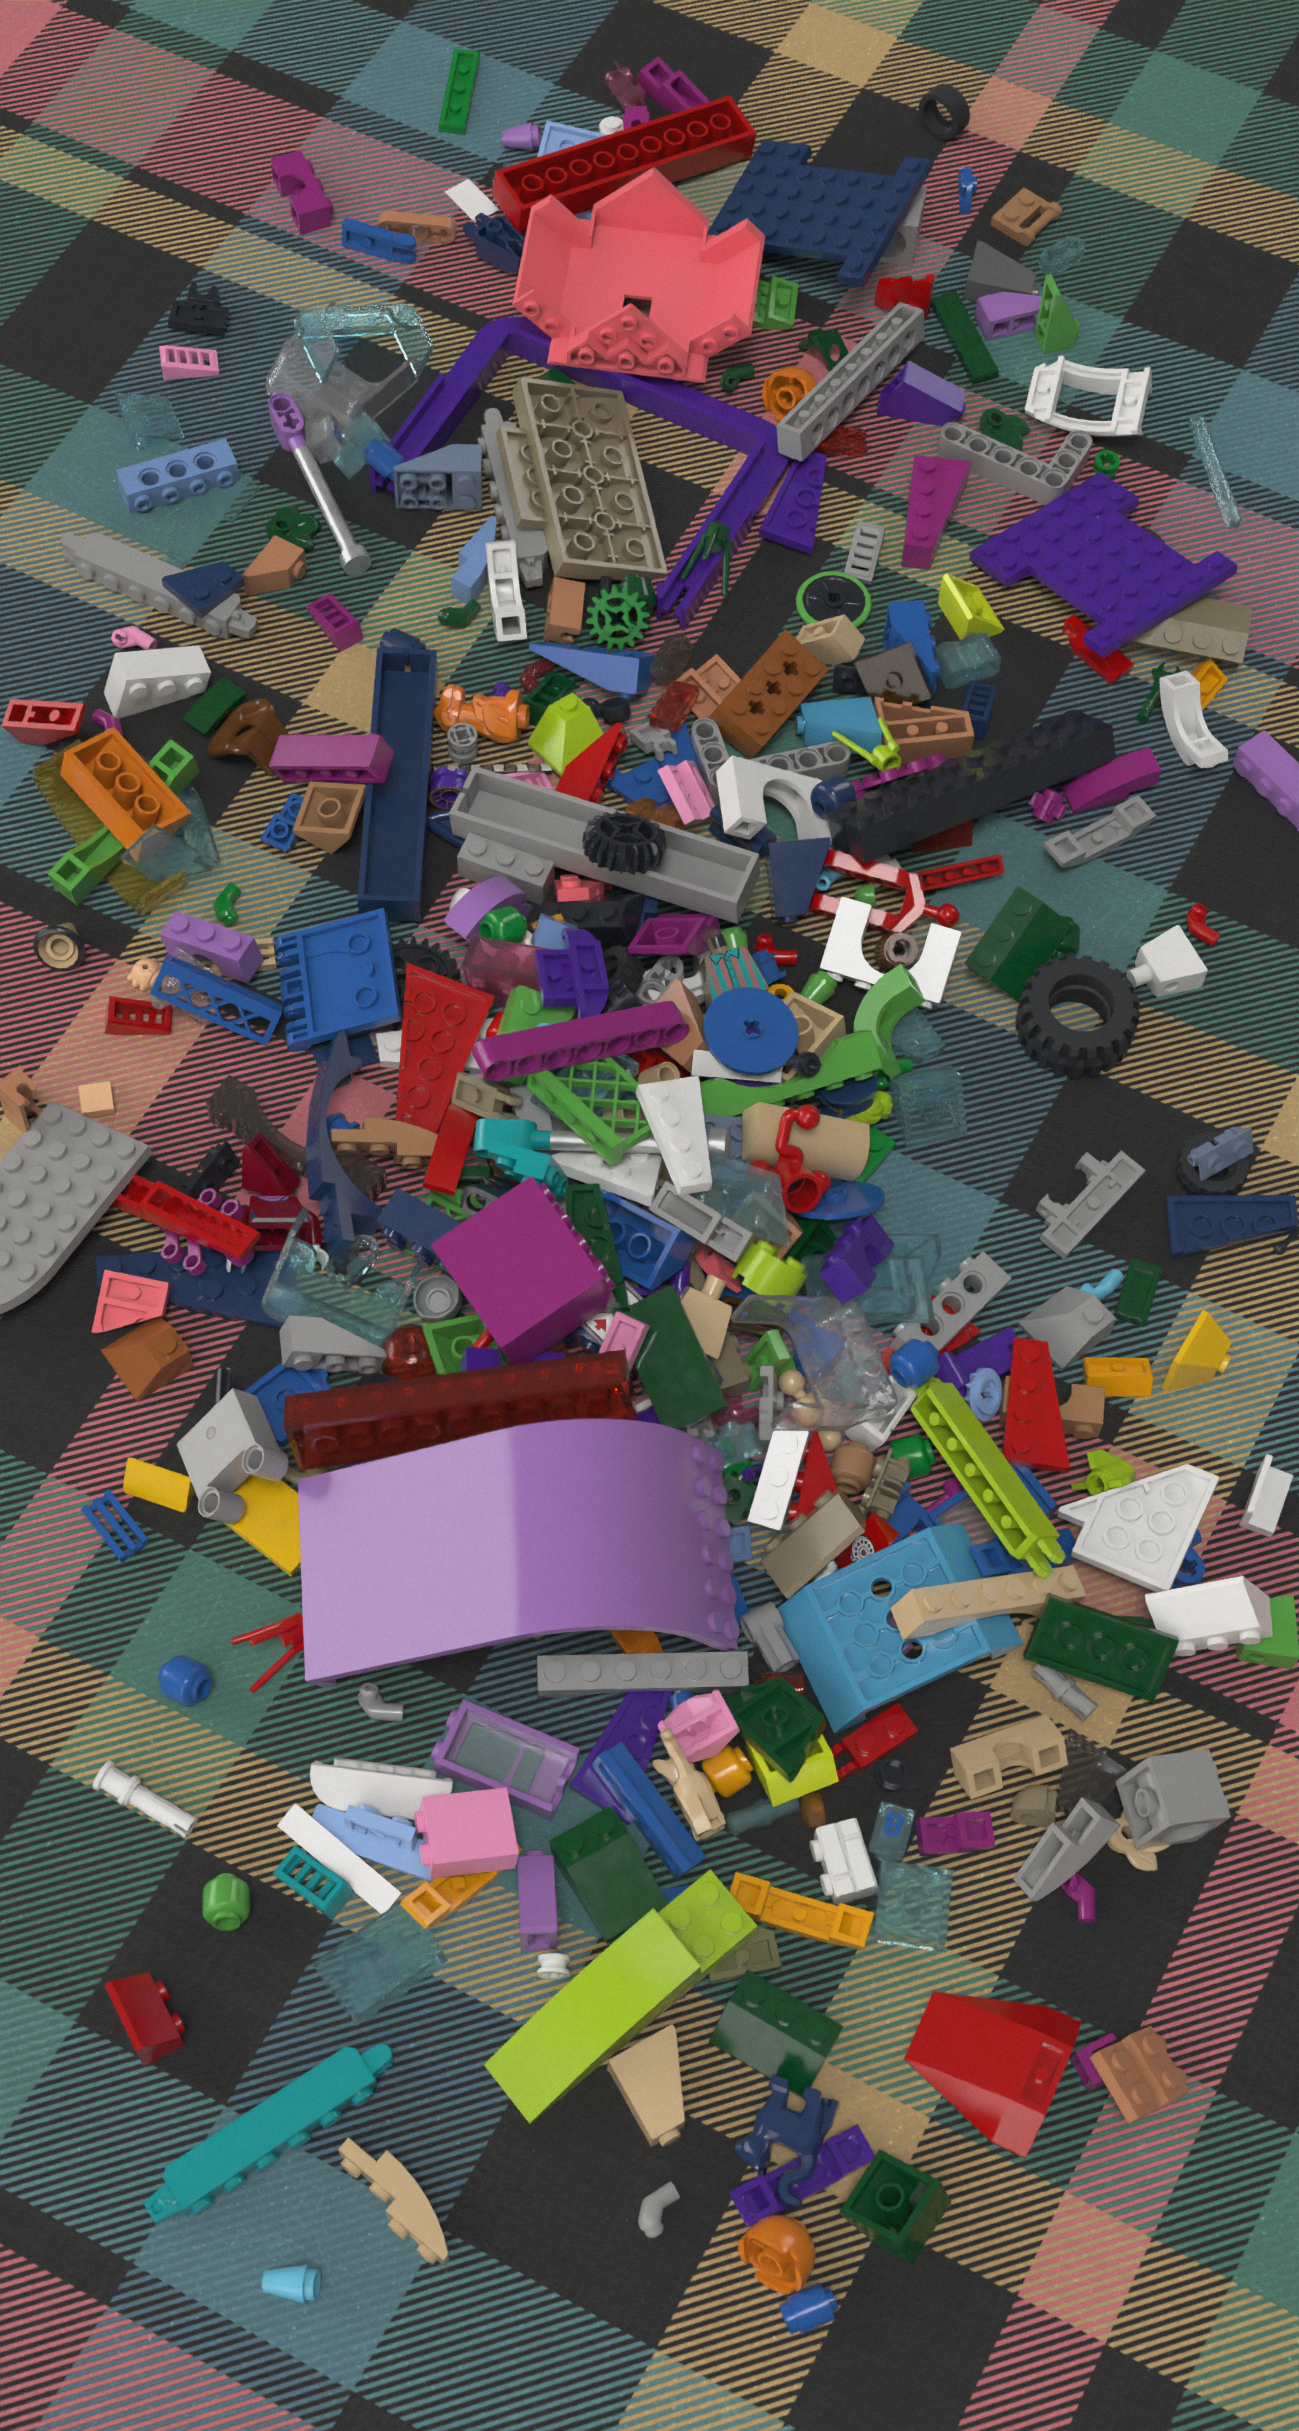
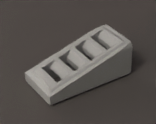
M862 521L857 522L844 573L857 578L864 584L871 585L884 541L885 527ZM855 556H859V557H863V558H868V559H871V560L862 559V558H858V557H855ZM853 565H854V566H858V567L867 568V569H869V570H868V571H864V570H860V569H856V568H852V567H853Z

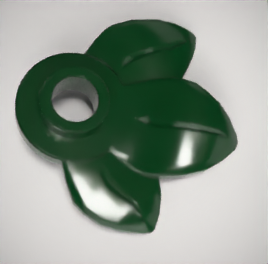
M995 408L985 410L980 417L981 434L1022 451V436L1030 433L1028 424L1022 418L1016 415H1005L1002 411Z
M286 506L280 508L276 512L275 518L267 522L266 533L269 540L276 535L304 550H308L314 547L309 536L321 528V523L311 515L300 514L299 509L295 506Z

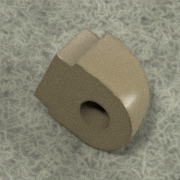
M1031 1785L1022 1789L1015 1796L1010 1814L1012 1820L1022 1825L1046 1827V1825L1050 1826L1052 1822L1055 1823L1057 1790H1048V1785Z

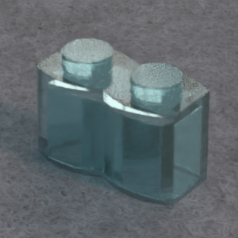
M972 633L965 636L961 641L943 642L936 647L933 654L934 660H939V677L946 689L961 687L972 680L987 679L999 672L1002 661L987 633Z

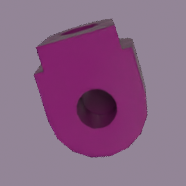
M647 106L625 108V114H623L624 129L651 121Z

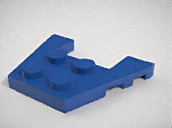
M682 715L662 724L670 731L671 738L676 741L678 754L674 755L669 751L664 754L665 760L659 761L654 758L624 774L616 767L612 780H607L605 785L607 790L617 792L624 797V802L645 817L650 818L651 821L656 822L677 811L657 770L666 765L676 766L685 760L694 761L699 770L686 722Z

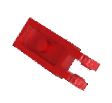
M896 1703L843 1738L841 1743L836 1744L830 1749L834 1761L846 1752L852 1759V1761L837 1770L839 1783L859 1770L862 1772L918 1734L919 1730L899 1703Z

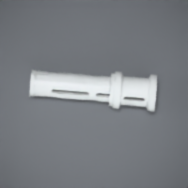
M111 1760L103 1765L93 1782L94 1789L98 1791L100 1789L105 1790L118 1798V1803L123 1806L132 1805L184 1838L190 1835L195 1827V1823L198 1821V1818L186 1813L176 1805L148 1790V1788L142 1785L139 1777L135 1775L130 1777L115 1768V1763Z

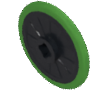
M828 571L813 575L800 586L796 595L798 613L807 624L845 614L852 624L858 628L867 620L872 607L871 596L864 584L857 578L842 572Z

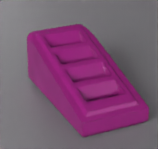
M331 593L306 606L308 613L339 651H344L363 640L364 636L360 622ZM332 607L331 610H329V611H327V612L321 614L322 612H324V611H326L327 609H329V608Z

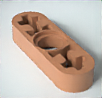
M384 211L379 215L377 227L397 234L406 233L409 236L412 235L416 238L417 242L449 244L455 240L457 223L448 216ZM416 224L422 226L424 229L414 230L410 226Z

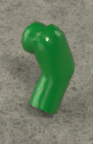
M231 882L215 899L213 904L216 918L219 921L222 920L226 926H231L238 919V913L233 910L232 903L241 893L240 888Z

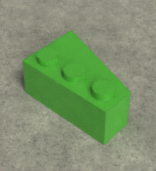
M519 985L510 992L496 1036L536 1028L540 1023L556 1024L569 1021L576 1011L574 1006L542 1007L540 992ZM527 1075L488 1082L509 1089L521 1086Z

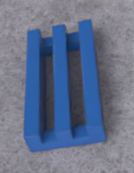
M109 1489L104 1492V1496L100 1499L97 1497L92 1500L93 1503L90 1506L85 1505L81 1508L83 1515L121 1563L149 1544L146 1535ZM109 1503L137 1538L138 1542L133 1543L105 1505ZM99 1510L128 1549L124 1552L96 1518L95 1512Z

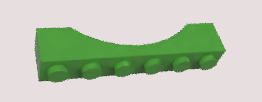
M171 739L149 763L151 769L177 797L199 774L194 756ZM104 826L91 838L67 851L47 874L54 888L78 906L128 850Z
M860 1030L833 1039L825 1052L819 1057L821 1068L813 1077L806 1078L798 1075L782 1083L764 1087L738 1085L722 1078H711L700 1082L703 1113L742 1117L743 1110L758 1102L783 1106L785 1105L784 1099L793 1096L796 1097V1100L805 1099L815 1095V1089L824 1086L826 1090L836 1089L844 1086L843 1080L854 1077L855 1081L872 1077L874 1076L873 1070L882 1068L873 1033L871 1030Z

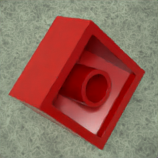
M148 1972L104 1984L144 2067L184 2046L180 2035L185 2033L186 2030L177 2012L170 2015L164 2002L170 2000V1997L161 1979L154 1983Z

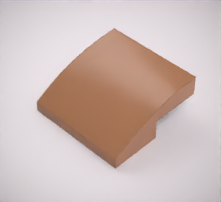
M716 654L698 670L695 671L691 667L670 685V689L698 719L708 718L741 679Z

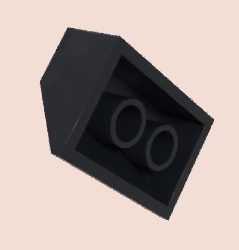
M644 893L601 894L590 900L558 902L555 897L541 903L536 921H538L541 913L548 916L561 913L565 922L576 925L578 929L587 930L596 940H600L602 949H609L611 946L618 945L628 948L636 936L646 897Z

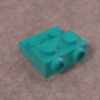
M491 1139L487 1152L494 1159L495 1165L502 1169L505 1177L522 1183L532 1176L538 1186L542 1183L546 1184L556 1201H560V1198L565 1197L566 1185H569L568 1177L551 1155Z

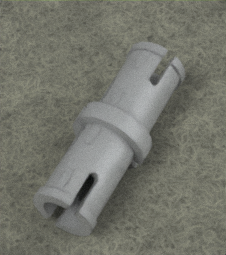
M1038 1664L1034 1671H1032L1031 1675L1054 1694L1053 1698L1057 1702L1062 1701L1082 1721H1085L1098 1706L1096 1702L1075 1685L1076 1681L1072 1677L1067 1678L1059 1670Z

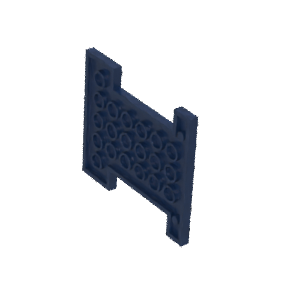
M762 140L709 228L708 235L718 236L743 220L748 219L765 235L763 252L843 262L844 264L837 274L839 284L864 287L932 170L931 160L906 156L895 176L808 166L806 164L813 154L810 145Z

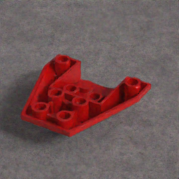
M933 1991L904 2060L991 2143L1025 2159L1050 2106L1073 2050L1082 2022L1048 2006Z

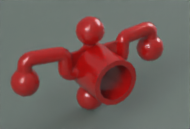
M810 1104L803 1105L798 1109L790 1108L782 1114L775 1140V1148L779 1153L776 1165L771 1168L768 1162L757 1159L750 1162L746 1169L748 1180L751 1183L763 1185L769 1181L770 1186L766 1197L795 1213H805L812 1210L819 1203L822 1195L828 1192L831 1187L829 1175L822 1170L811 1172L803 1163L804 1154L801 1148L788 1144L793 1121L804 1130H812L818 1126L821 1117L820 1112L815 1106ZM800 1179L795 1187L788 1189L794 1181Z

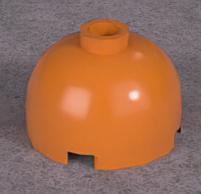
M797 366L783 367L771 374L769 379L763 384L762 397L764 406L767 411L771 410L773 414L778 416L774 419L779 423L818 383L814 376L803 368Z
M769 2215L762 2218L747 2230L740 2239L738 2246L741 2260L745 2266L750 2261L759 2270L754 2276L770 2289L783 2294H790L793 2289H797V2292L801 2290L814 2268L816 2251L813 2241L805 2225L796 2219L780 2215Z

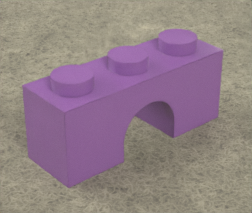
M178 911L174 912L159 934L168 954L195 966L203 955L218 966L222 975L247 984L263 961L254 937Z

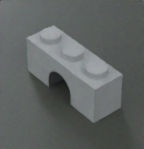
M471 832L468 833L457 855L458 876L478 883L491 877L505 876L526 893L527 898L525 900L539 905L546 901L554 884V862Z

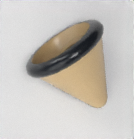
M72 923L44 927L37 932L33 940L35 955L41 963L50 969L71 971L80 966L84 961L86 955L85 946Z

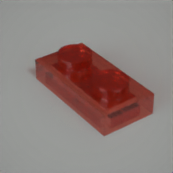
M671 680L649 716V725L678 732L699 697V686Z

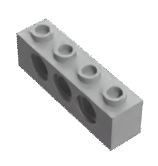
M984 1251L975 1259L969 1256L957 1268L960 1274L954 1280L948 1276L937 1287L935 1291L939 1295L932 1301L927 1297L914 1310L917 1316L911 1322L905 1318L894 1329L892 1333L896 1337L889 1346L896 1352L909 1339H918L922 1342H931L940 1352L1004 1289L1012 1278ZM963 1284L972 1286L975 1294L969 1293ZM942 1305L951 1307L954 1315L946 1313ZM920 1326L928 1327L932 1331L933 1336L924 1334Z

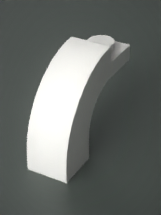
M515 540L485 543L488 569L487 578L497 641L527 639L525 609L522 605Z
M1187 670L1161 677L1160 697L1165 723L1173 745L1187 766L1197 764L1200 768H1211L1216 766V764L1228 761V750L1213 737L1205 723L1200 701V682Z

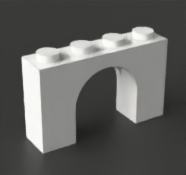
M733 755L716 771L724 833L750 840L767 824L763 795L775 798L789 810L796 823L798 840L830 837L828 850L835 851L837 849L836 846L832 845L829 820L820 817L813 810L811 804V791L823 780Z
M841 897L821 961L820 970L829 974L836 982L842 983L843 979L855 982L854 987L869 991L885 975L874 970L866 962L862 953L863 939L873 910L872 905ZM931 923L919 961L908 970L916 979L925 999V1002L918 1005L919 1007L932 1010L933 1005L940 1007L962 937L961 931Z

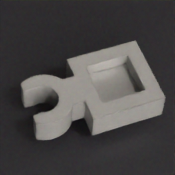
M655 718L630 730L631 740L646 754L654 751L657 760H665L664 751H671L674 755L678 754L676 741L671 738L670 731Z

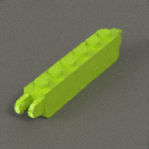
M934 1376L921 1388H913L918 1398L911 1405V1412L1010 1555L1018 1560L1026 1559L1039 1577L1048 1578L1052 1574L1053 1568L1047 1558L1052 1563L1054 1562L1058 1565L1066 1558V1554L1056 1541L1060 1535L953 1383H943L939 1378H934Z

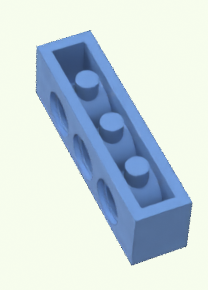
M226 438L116 470L119 489L130 514L239 483L237 462Z

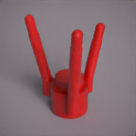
M299 1612L291 1617H286L276 1623L230 1640L232 1645L250 1640L249 1643L253 1646L277 1636L284 1647L288 1645L292 1647L250 1687L251 1693H255L296 1653L304 1650L303 1617Z

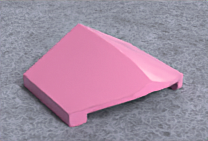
M719 1690L691 1697L677 1705L664 1721L661 1720L657 1725L661 1733L665 1728L672 1729L688 1763L716 1757L740 1731Z

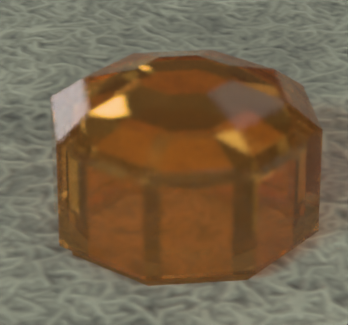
M821 1794L804 1795L800 1805L804 1824L808 1828L824 1826L826 1824L825 1810Z

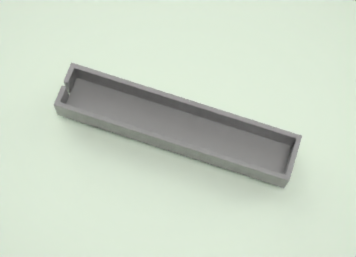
M476 766L472 767L462 787L463 793H459L449 812L453 835L466 838L468 833L471 832L552 861L555 867L631 891L644 893V895L737 924L760 876L758 853L655 821H651V823L659 824L660 828L665 831L667 843L666 853L661 865L656 866L655 870H647L645 874L635 872L634 875L628 872H623L622 874L619 871L609 872L608 868H599L597 863L590 862L589 857L584 855L583 832H585L588 820L594 819L595 815L602 816L604 812L614 814L615 811L626 814L625 812Z

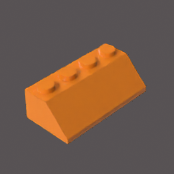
M114 727L64 752L60 772L62 778L137 861L162 848L191 816L189 809Z

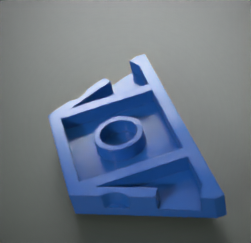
M280 1363L244 1391L258 1397L275 1440L281 1447L335 1407L326 1369L301 1371L294 1367H283L282 1363Z

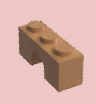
M1005 1376L1002 1385V1400L999 1413L1000 1426H1005L1009 1376ZM1078 1384L1071 1385L1067 1402L1059 1406L1065 1434H1073L1080 1439H1090L1099 1436L1104 1419L1105 1388Z

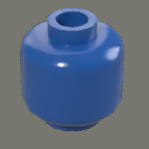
M909 1339L891 1356L890 1374L904 1388H921L939 1371L940 1365L937 1358L939 1352L929 1341L922 1342L918 1339Z
M185 1655L173 1657L169 1662L161 1666L158 1673L159 1688L162 1695L184 1706H193L198 1702H202L211 1691L212 1678L210 1677L208 1667Z

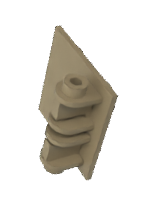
M892 1448L889 1449L885 1459L879 1457L872 1474L873 1478L870 1486H867L861 1500L860 1511L866 1516V1519L873 1511L886 1522L892 1518L897 1502L901 1497L898 1492L903 1491L907 1477L911 1472L908 1459L898 1457L895 1460L891 1458Z

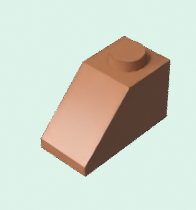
M274 535L242 574L245 582V593L255 595L291 588L295 581L301 579L306 572L307 564L304 549Z

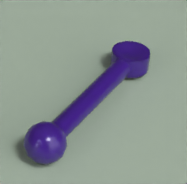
M764 1464L753 1469L746 1467L741 1472L742 1477L749 1482L752 1481L756 1474L762 1472Z

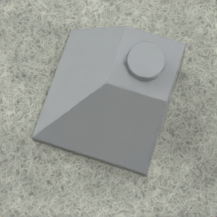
M1066 1286L1020 1320L1018 1326L1030 1339L1048 1342L1051 1361L1062 1372L1107 1338L1112 1331L1116 1318L1095 1295Z

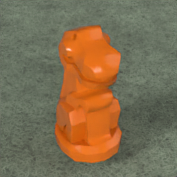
M450 684L444 688L440 702L434 709V715L440 727L448 732L452 725L465 722L474 726L477 734L501 743H511L520 740L522 729L528 728L530 708L529 705L523 704V696L520 690H510L506 696L486 697L482 693H477L473 696L472 704L465 702V690L463 687Z

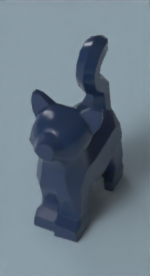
M772 2074L768 2085L773 2091L772 2095L758 2112L753 2131L744 2139L736 2142L734 2153L746 2165L757 2170L758 2176L766 2175L771 2161L773 2144L782 2146L800 2155V2167L786 2171L778 2180L776 2187L779 2201L784 2206L794 2209L799 2208L803 2203L798 2196L791 2192V2188L794 2184L810 2179L815 2171L817 2156L825 2136L834 2124L840 2104L835 2099L823 2098L821 2091L806 2087L803 2093V2098L806 2102L805 2108L801 2113L787 2108L790 2091L788 2079Z

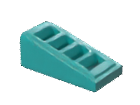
M296 1845L272 1873L331 1920L339 1914L354 1894V1890L348 1882ZM303 1861L305 1863L304 1866L292 1879L290 1874ZM312 1870H315L316 1872L303 1887L301 1884ZM324 1879H326L327 1882L323 1885L319 1892L316 1895H314L313 1892L317 1889L321 1882Z

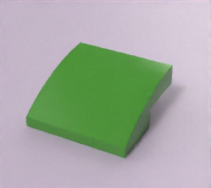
M773 276L769 283L759 280L752 327L771 330L792 329L794 326L799 284Z

